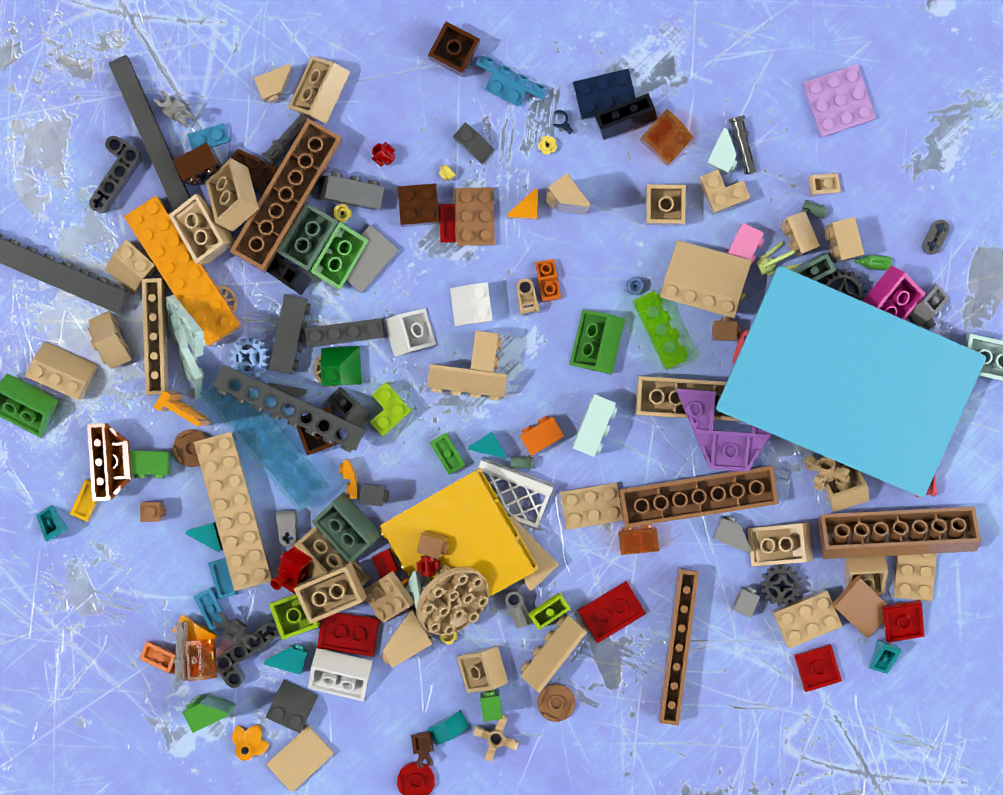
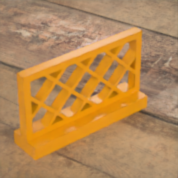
M163 390L153 406L158 411H173L197 427L209 426L212 422L211 419L180 401L183 394L179 391Z

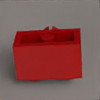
M293 546L289 551H285L281 555V563L277 570L278 575L271 580L270 585L275 590H279L283 586L295 594L294 588L299 583L307 580L312 558Z

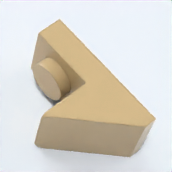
M838 173L808 176L811 197L841 192Z

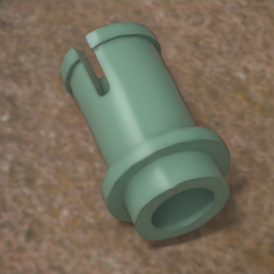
M805 200L801 211L817 216V219H823L827 208L823 204L820 206Z
M530 455L528 457L511 456L510 467L511 469H534V457H530Z

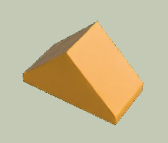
M535 188L507 214V217L509 219L537 220L538 190Z

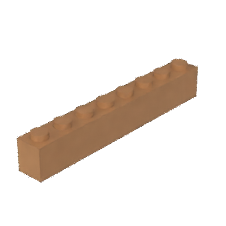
M677 568L658 721L662 724L679 726L699 575L697 570Z

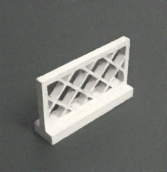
M482 457L478 468H481L482 472L490 475L491 481H489V484H494L497 491L495 494L496 496L499 495L507 515L510 513L507 506L517 502L521 512L512 514L515 519L538 528L554 484ZM504 479L508 482L509 488L500 491L496 482ZM519 486L525 487L527 494L518 498L514 488ZM511 490L515 500L505 503L501 494ZM536 493L546 495L544 501L537 505L532 498V495ZM529 497L533 506L523 510L519 501ZM535 509L538 515L536 521L528 520L525 513Z

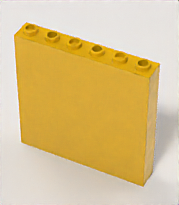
M481 468L474 470L380 525L383 537L388 539L391 551L394 555H397L401 568L404 572H407L409 577H411L413 571H417L416 562H419L421 556H423V554L417 553L421 534L426 530L448 537L447 543H449L447 554L437 559L441 561V568L443 565H448L451 569L470 567L478 570L488 583V598L538 569L536 562ZM435 575V576H430V582H431L437 575Z

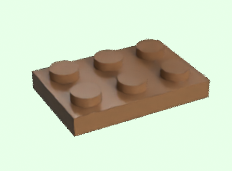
M455 188L456 246H494L493 188Z

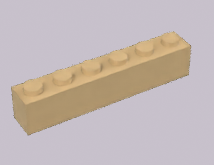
M162 278L142 279L146 395H161L163 390H169L165 280Z

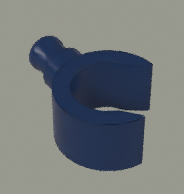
M563 110L555 111L554 114H561L565 117V122L563 124H553V126L563 128L570 135L574 130L568 123L567 113Z

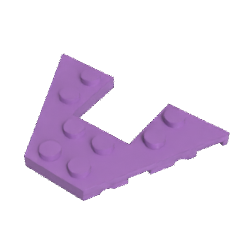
M676 388L708 468L749 472L753 462L772 434L752 425L751 433L713 430L716 391Z

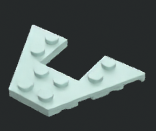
M174 295L166 297V319L174 342L179 344V357L187 380L193 382V397L198 399L202 397V379L205 377L202 368L197 366L196 357L203 355V347L206 346L204 332L182 306L181 302ZM188 342H189V344H190V347H191L193 353H191L190 350H189V348H188Z

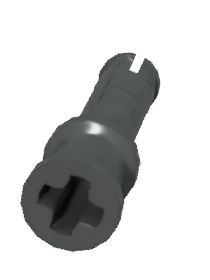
M301 113L278 140H273L270 148L265 153L262 152L261 155L274 166L276 164L275 161L282 153H286L287 146L298 136L307 118ZM297 125H299V127H298V128L292 133V135L288 138L287 136L294 130V128H295Z
M745 115L731 118L728 121L732 125L734 133L732 137L738 145L744 174L747 175L757 172L749 145V131L746 130L744 122Z

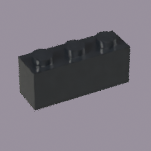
M649 93L594 114L603 140L657 120L655 107Z

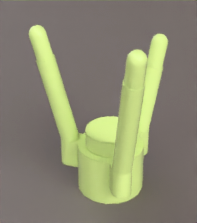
M781 241L766 254L758 257L759 261L756 262V265L761 275L766 274L770 276L774 274L776 270L773 269L775 268L774 263L794 254L795 250H791L772 260L769 256L783 245ZM800 264L786 266L785 268L790 270Z

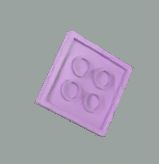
M858 64L802 83L820 138L876 119Z

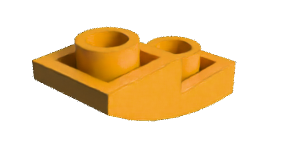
M344 459V463H340V475H343V479H350V483H347L346 493L350 494V499H358L359 489L355 470L350 460Z
M181 615L178 622H182V630L183 623H189L187 641L209 652L218 635L210 631L206 626L199 625L187 615Z

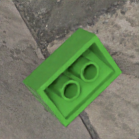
M339 222L310 271L307 272L341 290L369 240Z
M582 309L569 365L612 375L625 319L611 314Z
M7 373L0 381V417L42 438L56 411L58 399Z
M201 694L185 705L186 709L182 713L192 733L227 717L236 705L231 701L210 694L206 696Z

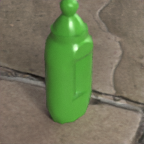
M867 255L866 257L855 259V263H859L870 270L887 271L891 266V258L881 255Z

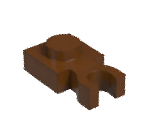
M432 732L411 735L413 754H418L419 756L417 768L424 767V759L427 760V766H433V759L429 753L434 752Z

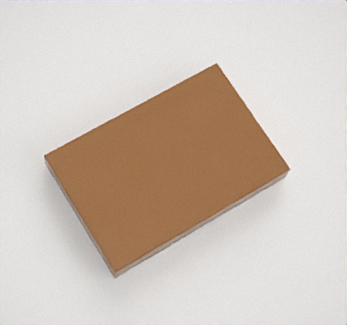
M857 576L831 605L868 639L884 622L882 606L887 604Z

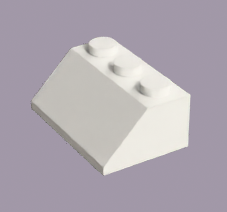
M316 648L311 665L308 689L364 702L373 661Z

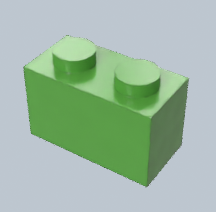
M130 451L131 474H134V478H146V475H154L153 478L164 479L165 475L171 474V451Z
M494 689L481 692L480 702L483 722L503 719L500 690Z

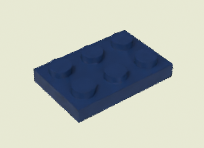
M629 68L573 82L581 120L593 118L595 113L636 98Z

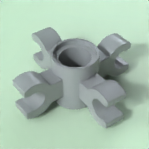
M161 90L160 93L163 95V99L158 101L154 98L153 101L174 122L178 121L188 128L189 125L185 121L188 117L194 120V115L174 96L171 98L166 92Z

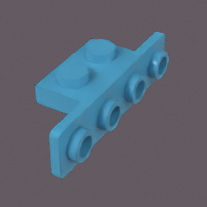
M480 56L476 62L477 66L492 73L485 90L517 107L520 106L526 92L543 100L549 92L542 84L528 80L523 74L514 73L508 66L499 65L488 56Z

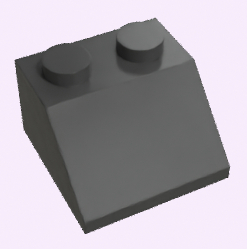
M284 679L265 718L301 733L318 694Z

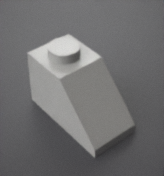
M936 284L925 294L909 315L913 321L921 326L933 318L950 298Z
M728 515L725 518L720 517L712 538L750 553L751 548L741 525L736 523L737 519Z

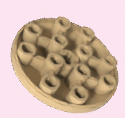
M443 565L438 575L425 587L419 597L416 613L420 624L430 633L449 636L476 622L488 603L489 586L486 579L474 568L457 567L451 569L450 566Z

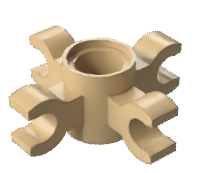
M808 455L804 461L807 463L805 469L819 472L813 480L816 483L814 489L821 491L825 482H831L835 478L843 483H848L851 478L848 476L849 469L836 467V464L839 462L828 457H822L820 460H817L815 457Z
M503 715V719L497 721L496 727L490 731L477 725L473 731V735L487 739L489 746L484 758L487 761L492 762L496 748L502 745L517 750L519 741L504 735L503 729L507 721V716ZM493 734H499L501 740L493 742L490 737Z

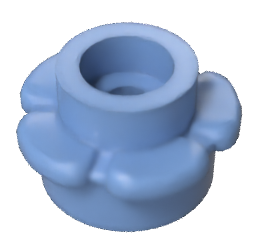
M632 277L631 280L626 282L627 292L630 295L638 296L642 294L645 284L639 277Z

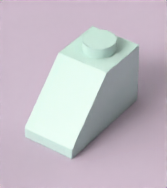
M723 128L706 163L707 166L724 174H727L729 170L733 172L737 164L735 160L737 154L728 129Z

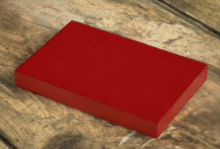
M627 581L622 582L577 610L597 643L646 614Z
M342 612L321 619L317 648L374 657L380 619Z

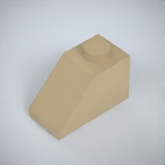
M290 64L254 78L264 102H275L279 100V96L283 95L293 71Z

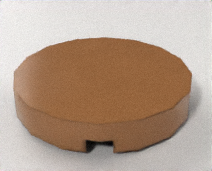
M190 429L177 435L173 444L174 457L184 466H200L194 442L208 437L200 430Z
M559 683L549 684L544 687L539 693L537 700L538 710L541 715L553 722H560L569 718L576 704L574 694L570 688Z

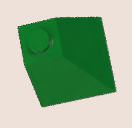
M360 346L321 348V385L323 387L362 384Z

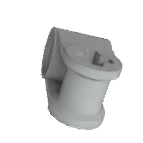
M296 509L276 511L279 541L283 546H293L298 540ZM287 532H289L290 536H293V539L290 540V543H288L287 540H284V536H287Z

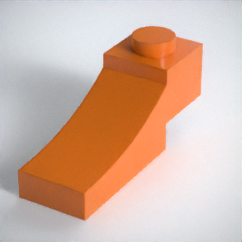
M146 641L140 660L169 674H175V664H173L175 652L151 641ZM187 656L189 664L186 667V679L188 681H197L203 663Z

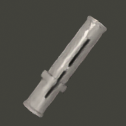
M182 622L176 623L175 659H173V664H175L174 681H180V673L181 682L187 681L186 667L189 664L187 659L189 623L187 622L183 623V630Z

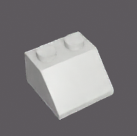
M488 282L450 288L455 326L493 322Z
M426 308L399 314L384 320L394 357L436 345Z

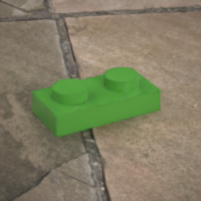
M447 433L429 442L449 475L465 466L464 461Z

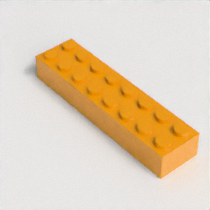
M154 196L125 215L124 218L175 297L203 330L206 345L212 347L243 327L205 266L203 264H196L170 219V212L161 198Z

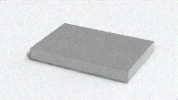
M371 225L361 234V236L369 241L346 279L361 293L364 292L399 251Z

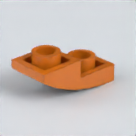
M554 259L535 262L542 303L560 300L561 294Z

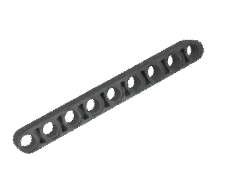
M124 55L110 61L109 66L174 211L191 197L172 160L174 158L129 57Z

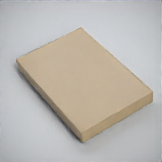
M308 725L266 765L293 792L335 752Z

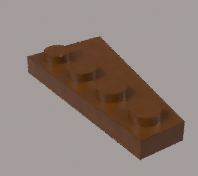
M238 149L231 158L248 167L253 187L263 195L278 168Z

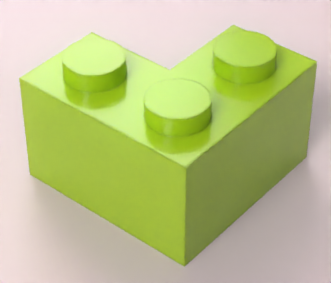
M385 382L372 394L384 410L371 420L370 423L382 436H385L411 413L412 409L388 382Z

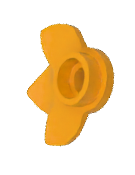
M260 725L251 726L246 731L240 726H236L234 729L232 741L236 746V756L240 760L247 761L254 755H262L266 752L269 743L261 740L262 730ZM242 748H248L249 752L247 754H242Z

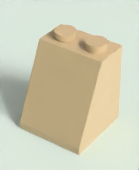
M415 607L409 610L382 651L383 655L381 656L386 665L390 664L392 668L433 644L434 639L430 632L425 630L420 624Z

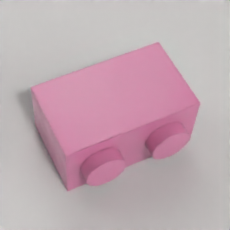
M742 223L727 254L752 260V265L756 258L753 255L756 248L760 249L764 242V238H762L764 233Z

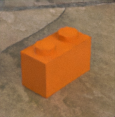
M546 415L538 420L539 424L532 428L529 425L521 430L523 434L519 436L531 456L564 437L553 416L549 418Z

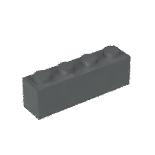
M284 294L269 370L293 374L294 371L298 370L299 360L296 359L298 352L301 353L303 341L300 340L302 333L305 334V328H307V322L304 321L305 316L309 315L311 304L308 303L309 299Z
M382 318L305 328L308 348L385 338Z

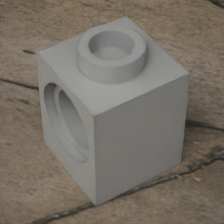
M748 586L745 589L740 587L732 609L752 618L760 596L756 594L757 590Z

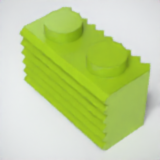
M559 592L528 614L537 629L541 630L548 623L551 624V621L554 622V619H557V617L567 613V610L570 611V605L561 592Z

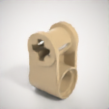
M529 279L520 280L516 285L521 316L531 312L540 313L533 283ZM522 282L530 284L529 292L523 293L520 291L519 286ZM533 305L532 307L524 308V306Z

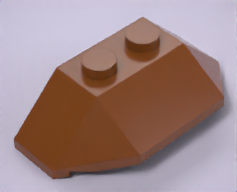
M107 423L87 424L92 501L112 500L132 479L129 440Z

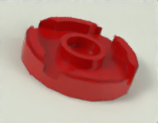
M412 761L400 769L397 776V786L402 795H429L435 786V775L427 764L423 763L424 767L417 768V761Z

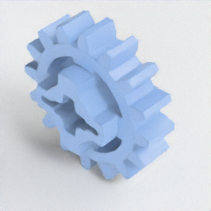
M246 337V339H239L240 343H234L236 349L230 351L234 354L233 357L229 358V360L234 361L231 367L237 368V371L253 378L254 376L261 377L260 372L266 373L264 367L269 366L267 359H270L271 356L266 354L269 348H264L265 342H259V338Z

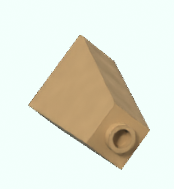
M509 513L510 520L538 566L534 573L523 578L528 589L532 591L559 564Z

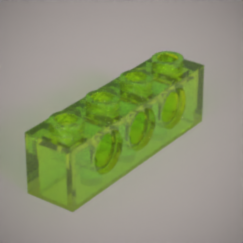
M652 291L633 300L632 303L664 370L686 361L685 356L688 353L684 345L680 346L677 340L680 336L676 328L672 329L669 323L671 317L668 311H664L661 306L663 300L660 298V294ZM650 307H655L658 310L657 317L652 318L648 315ZM662 324L666 327L664 335H659L656 332L657 325ZM668 341L674 344V350L671 353L664 349V345Z

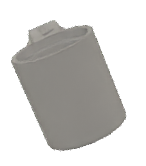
M517 589L508 590L505 593V602L516 629L528 626L532 621L521 593ZM513 594L519 597L516 603L508 601V598Z

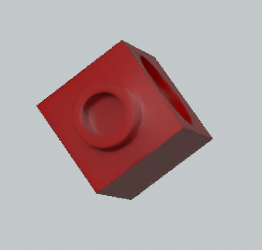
M390 548L371 557L380 578L391 571L396 574V571L399 570Z

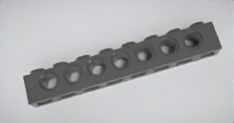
M222 365L213 385L217 388L218 393L225 396L228 393L235 396L234 400L243 404L247 401L253 404V409L260 412L267 410L271 412L269 416L278 420L282 417L288 420V425L295 428L302 426L306 428V433L312 436L319 434L323 436L324 441L330 444L337 442L341 444V449L350 453L352 450L357 451L366 429L227 365ZM234 380H239L241 383L238 391L232 389L231 384ZM252 388H256L259 392L256 399H252L249 396V391ZM270 396L276 398V405L274 407L267 405V398ZM287 404H291L294 407L292 415H287L284 411ZM305 412H309L312 415V420L309 423H305L302 420V415ZM323 420L328 421L330 424L327 431L320 429L319 425ZM340 428H344L347 431V437L344 440L337 436Z

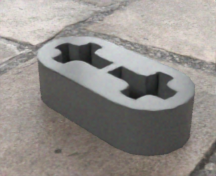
M937 220L931 224L922 244V249L926 254L933 255L940 251L949 232V225L945 220ZM942 224L944 231L939 232L938 236H936L938 229L935 226ZM933 239H936L934 242L936 249L930 251L927 243H931Z

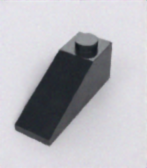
M277 255L267 269L269 274L300 295L304 293L312 281L311 278Z

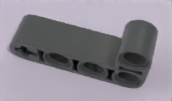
M110 136L106 140L105 146L110 153L118 158L89 201L90 208L98 213H106L110 209L142 160L139 150L117 136ZM119 141L120 147L117 150H112L113 142ZM130 152H135V159L129 161L128 154ZM124 167L125 174L122 177H118V169ZM113 183L114 191L108 193L106 190L107 185ZM102 193L108 196L109 198L106 199L105 197H103ZM97 201H100L103 204V206L99 207L98 204H96Z
M275 620L268 621L252 632V634L260 638V645H254L251 638H249L248 643L252 645V648L247 649L243 645V641L240 640L215 659L214 666L229 687L237 688L245 679V674L238 663L279 635ZM269 626L276 628L274 633L271 632L266 636L263 634L269 629ZM236 647H242L245 654L243 656L237 655L235 652ZM220 658H226L229 665L223 667L220 664ZM231 674H237L240 681L237 683L233 682Z

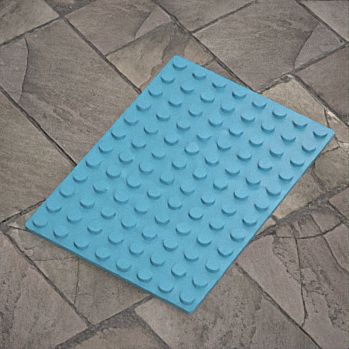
M778 266L719 398L716 410L905 491L924 497L986 361V356L792 270Z

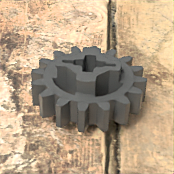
M781 564L778 569L776 565H773L774 570L766 569L768 575L762 574L765 580L760 582L764 586L760 591L762 593L766 592L764 598H771V604L777 601L778 606H781L782 602L788 606V600L795 602L794 596H800L797 589H802V586L798 585L802 580L801 578H796L797 571L791 573L792 567L789 566L785 569V565ZM777 574L776 578L770 580L773 575ZM786 574L792 578L793 583L788 582ZM781 581H782L784 584L788 585V586H785V587H781V590H780V588H778L777 586H775V585H777V584H780ZM769 588L775 590L776 597L770 593ZM789 590H792L791 593L785 597V594Z

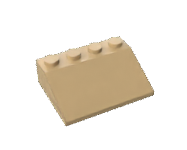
M677 240L664 279L660 298L735 318L752 260Z

